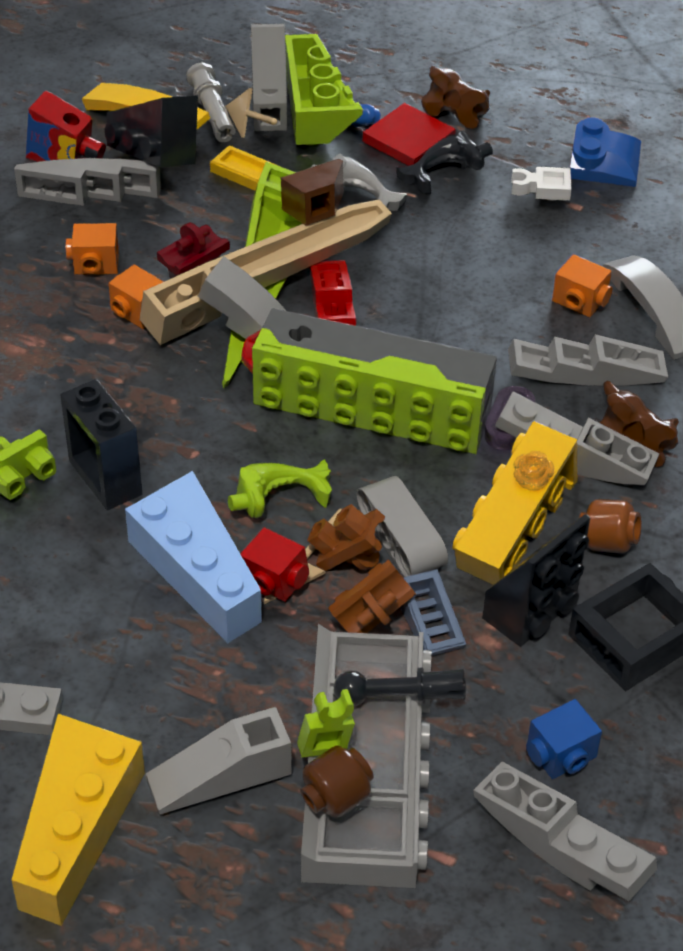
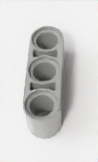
M392 476L357 489L358 506L364 515L378 509L385 516L384 521L377 525L375 535L404 577L432 571L447 565V549L441 536L398 476Z

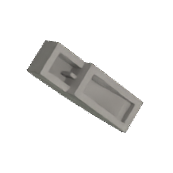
M224 256L207 276L198 294L200 299L228 316L229 318L225 326L245 339L262 329L271 308L286 311L261 284Z

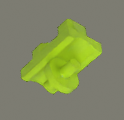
M40 429L12 443H9L7 439L0 436V493L9 500L22 494L26 488L24 478L32 473L39 480L43 481L56 473L55 458L48 449L47 435Z

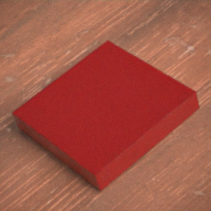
M403 103L363 131L362 141L409 166L417 163L424 153L437 142L449 135L455 134L456 129Z

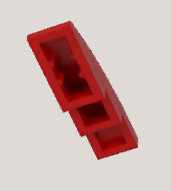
M321 261L310 266L315 317L356 326V316L352 303V286L346 261Z

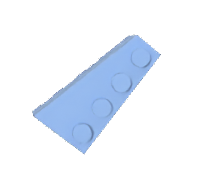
M193 471L125 509L128 542L227 643L262 622L261 589Z

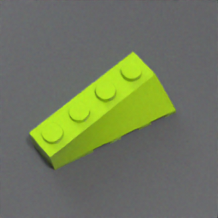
M317 34L285 35L286 78L296 145L309 146L328 144L362 116L363 109L359 102L355 103L353 100V92L348 85L345 86L342 82L341 72L338 67H333L331 56Z

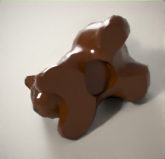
M431 66L429 77L432 80L430 90L421 100L425 112L431 116H438L441 112L450 111L456 115L460 123L466 128H477L480 123L477 116L484 115L489 111L488 97L490 91L479 90L462 81L461 76L455 70L448 67L438 68Z
M605 381L603 386L604 393L607 396L606 402L608 407L603 419L598 423L659 453L654 466H663L666 461L663 450L674 449L678 445L677 425L679 420L677 418L662 420L645 406L643 400L637 394L628 390H619L611 381Z

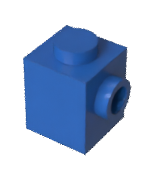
M574 699L531 720L528 741L526 743L527 752L532 762L538 767L542 766L553 780L567 772L573 774L580 771L590 760L597 757L602 730L581 704Z

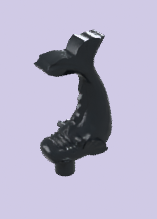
M460 131V133L449 135L437 142L424 153L417 163L409 166H397L396 174L404 184H416L421 192L431 194L430 176L426 173L428 169L441 164L454 163L461 165L462 169L468 166L474 170H480L485 165L484 158L492 155L493 149L488 142L477 146L464 131Z

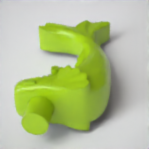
M325 459L314 468L308 469L279 463H255L241 467L237 492L234 495L228 496L230 511L245 509L251 518H260L264 513V498L268 495V492L272 488L292 483L309 488L316 500L326 508L330 502L332 488L328 483L331 470L328 469Z

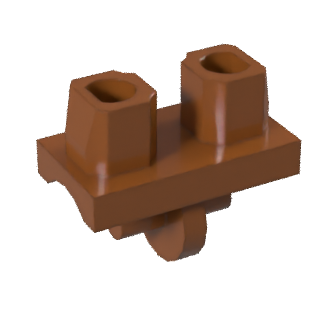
M350 504L337 514L333 525L325 518L316 522L307 539L310 544L320 551L316 565L324 571L345 561L349 564H354L361 570H368L376 566L379 562V551L382 549V545L378 539H375V529L378 524L384 521L385 516L378 509L364 515L353 504Z
M388 559L385 563H379L368 572V576L351 590L346 589L335 598V602L328 609L348 633H368L380 622L385 626L392 621L389 615L416 595V593Z

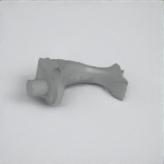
M341 153L333 158V160L338 158L343 160L344 187H356L372 193L390 211H398L399 207L405 203L407 193L389 191L382 185L375 174L358 161L342 156Z

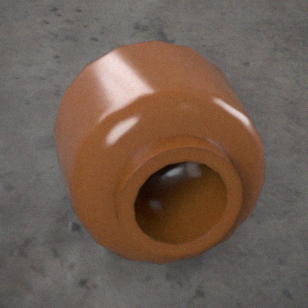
M596 499L590 503L587 512L580 513L579 518L584 514L591 517L587 537H589L588 548L594 552L625 554L630 550L632 544L637 545L640 540L642 528L641 515L639 512L634 511L633 506L628 501Z

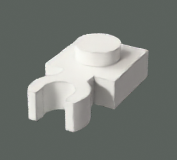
M536 167V173L520 168L512 170V194L526 195L529 192H534L536 199H547L550 201L570 200V168Z

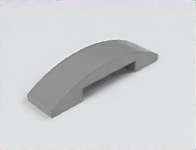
M633 255L604 263L602 267L612 270L610 280L619 291L628 289L657 325L655 337L673 360L683 357V296L673 282L657 266L640 256Z

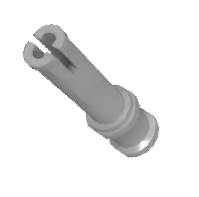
M203 62L196 63L188 69L186 79L189 85L194 87L193 96L198 95V103L203 105L205 111L209 113V122L216 139L220 142H228L232 139V135H235L236 130L221 99L222 87L219 82L215 81V71L211 65Z

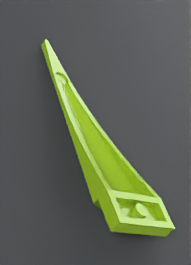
M265 162L252 200L245 247L303 224L282 210L281 177L296 172ZM288 277L265 287V289L276 299ZM233 330L230 333L222 381L223 388L228 386L242 361V349L246 340Z

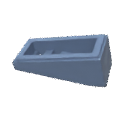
M438 569L403 577L416 595L400 608L413 635L419 636V632H423V650H431V656L465 648L464 636ZM428 594L430 599L417 602L415 600V597ZM435 607L436 609L435 612L423 615L420 613L422 609ZM437 620H441L443 623V625L427 629L424 624ZM448 633L449 640L432 644L431 636Z

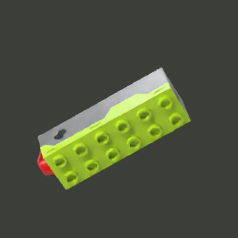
M271 308L262 329L246 338L241 360L245 367L253 374V402L255 405L477 454L491 413L497 356Z

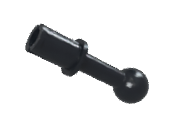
M423 667L417 668V677L366 679L360 672L346 671L336 678L333 691L338 700L341 696V691L348 689L354 707L362 704L367 697L417 695L419 704H425V699H465L466 681L463 678L465 677L464 669L424 672Z

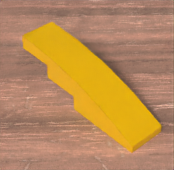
M101 83L85 95L82 101L86 110L114 111L172 96L127 84ZM200 108L197 109L198 129L210 119L209 113Z

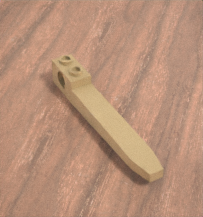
M380 200L349 205L338 209L335 216L309 225L301 224L224 255V257L243 269L265 288L367 240L390 222L392 213ZM222 257L143 291L140 321L160 345L221 317L222 312L200 299L198 294L205 279Z

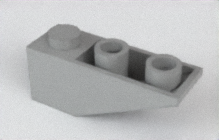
M251 24L253 111L277 119V124L272 125L253 118L254 131L287 130L285 24Z
M276 707L232 719L146 773V779L159 815L291 775V741Z

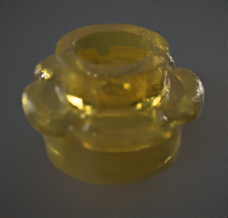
M540 451L521 454L513 464L515 480L527 490L535 491L544 488L549 483L550 477L554 474L553 462L547 460V455ZM535 466L537 470L532 471L529 468Z

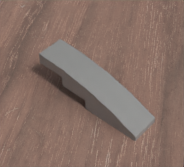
M64 159L18 164L14 168L19 197L84 206L88 197L121 202L124 194L158 198L161 192L160 167L139 160Z
M596 334L589 345L554 337L549 347L513 339L508 348L511 375L586 386H603L605 381H611L615 386L665 382L668 378L663 351Z

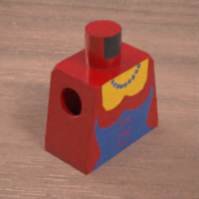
M45 90L28 109L26 158L41 162L83 158L102 159L106 150V144L91 138L93 120L88 114L49 91Z

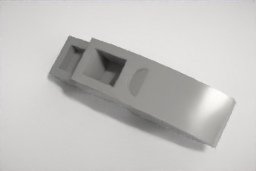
M514 391L495 424V427L517 437L520 433L526 434L532 422L535 421L577 439V474L606 482L645 485L659 456V453L589 417L582 427Z
M503 761L473 790L474 797L512 835L554 868L590 891L596 884H599L625 900L630 901L657 870V859L655 856L578 815L576 801Z

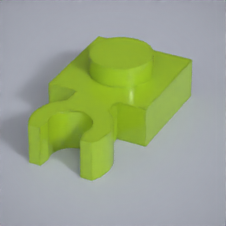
M348 689L342 690L340 698L330 703L327 701L325 692H319L314 699L317 711L305 714L297 744L302 758L321 755L336 745L347 749L355 725L352 717L354 705Z

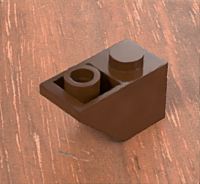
M338 158L281 177L283 211L304 225L336 215L344 193L343 160Z

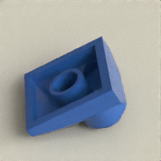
M590 117L580 121L575 131L570 166L571 179L636 187L641 141L624 133L610 131L609 126L599 118Z

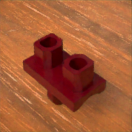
M189 222L180 228L181 239L157 252V261L167 267L169 277L174 278L219 258L221 254L230 249V241L217 236L207 224L198 228L195 224Z

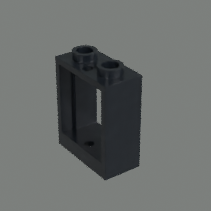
M97 379L61 393L69 462L105 509L108 511L143 495L137 429L132 421Z
M648 563L574 607L568 635L626 692L683 656V592L675 586L670 577L662 574L651 563ZM644 596L675 627L641 648L636 649L606 619Z

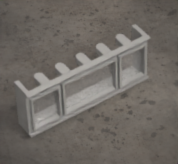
M318 624L312 713L317 711L314 699L319 692H325L328 703L337 700L334 695L333 686L336 678L343 672L357 671L363 674L366 679L417 677V668L423 667L424 672H431L432 652L431 650H423V632H419V636L331 632ZM417 695L367 697L362 704L354 707L352 717L355 725L347 750L355 748L369 764L374 775V779L370 781L371 793L367 799L338 818L329 816L323 810L314 813L305 802L301 849V882L416 888L417 869L426 870L428 841L418 840L419 828L427 829L428 800H420L419 797L420 788L428 789L429 761L420 760L421 750H429L430 723L421 722L422 712L430 713V699H425V704H419ZM320 755L308 757V763H310Z

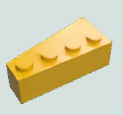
M535 421L532 422L526 434L520 433L517 436L512 447V456L506 465L501 464L493 477V487L487 496L482 495L478 499L473 509L472 521L467 528L462 527L458 531L453 541L452 549L455 550L457 568L492 585L496 584L519 564L527 551L528 541L526 539L528 536L535 539L544 529L547 510L555 513L562 504L563 498L561 495L564 488L572 490L578 481L577 439Z
M61 714L57 715L11 879L18 910L62 926L145 774L142 742Z

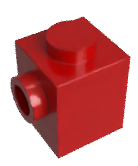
M265 527L240 553L260 587L261 594L272 595L284 602L296 589H300L305 584L310 574L305 547Z

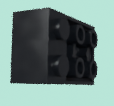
M584 514L485 592L482 619L519 647H522L532 637L538 638L542 636L549 628L551 621L558 615L569 613L579 600L578 586L584 572L582 563L585 549L589 544V537L587 535L591 517Z

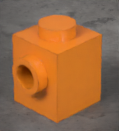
M117 223L73 224L72 238H66V259L73 260L74 274H118L119 244Z
M573 254L555 275L552 301L587 317H591L600 306L605 307L610 300L613 288L609 286L612 270Z
M135 264L108 282L111 310L117 316L125 318L141 329H144L145 326L140 321L143 291L163 283V281Z

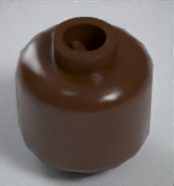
M336 745L303 768L302 774L305 786L300 789L304 801L314 813L323 810L329 816L338 818L370 796V781L374 779V775L369 764L355 748L347 750L342 746Z

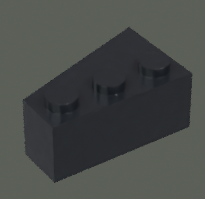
M198 95L159 98L107 112V124L104 130L107 146L160 168L195 164Z

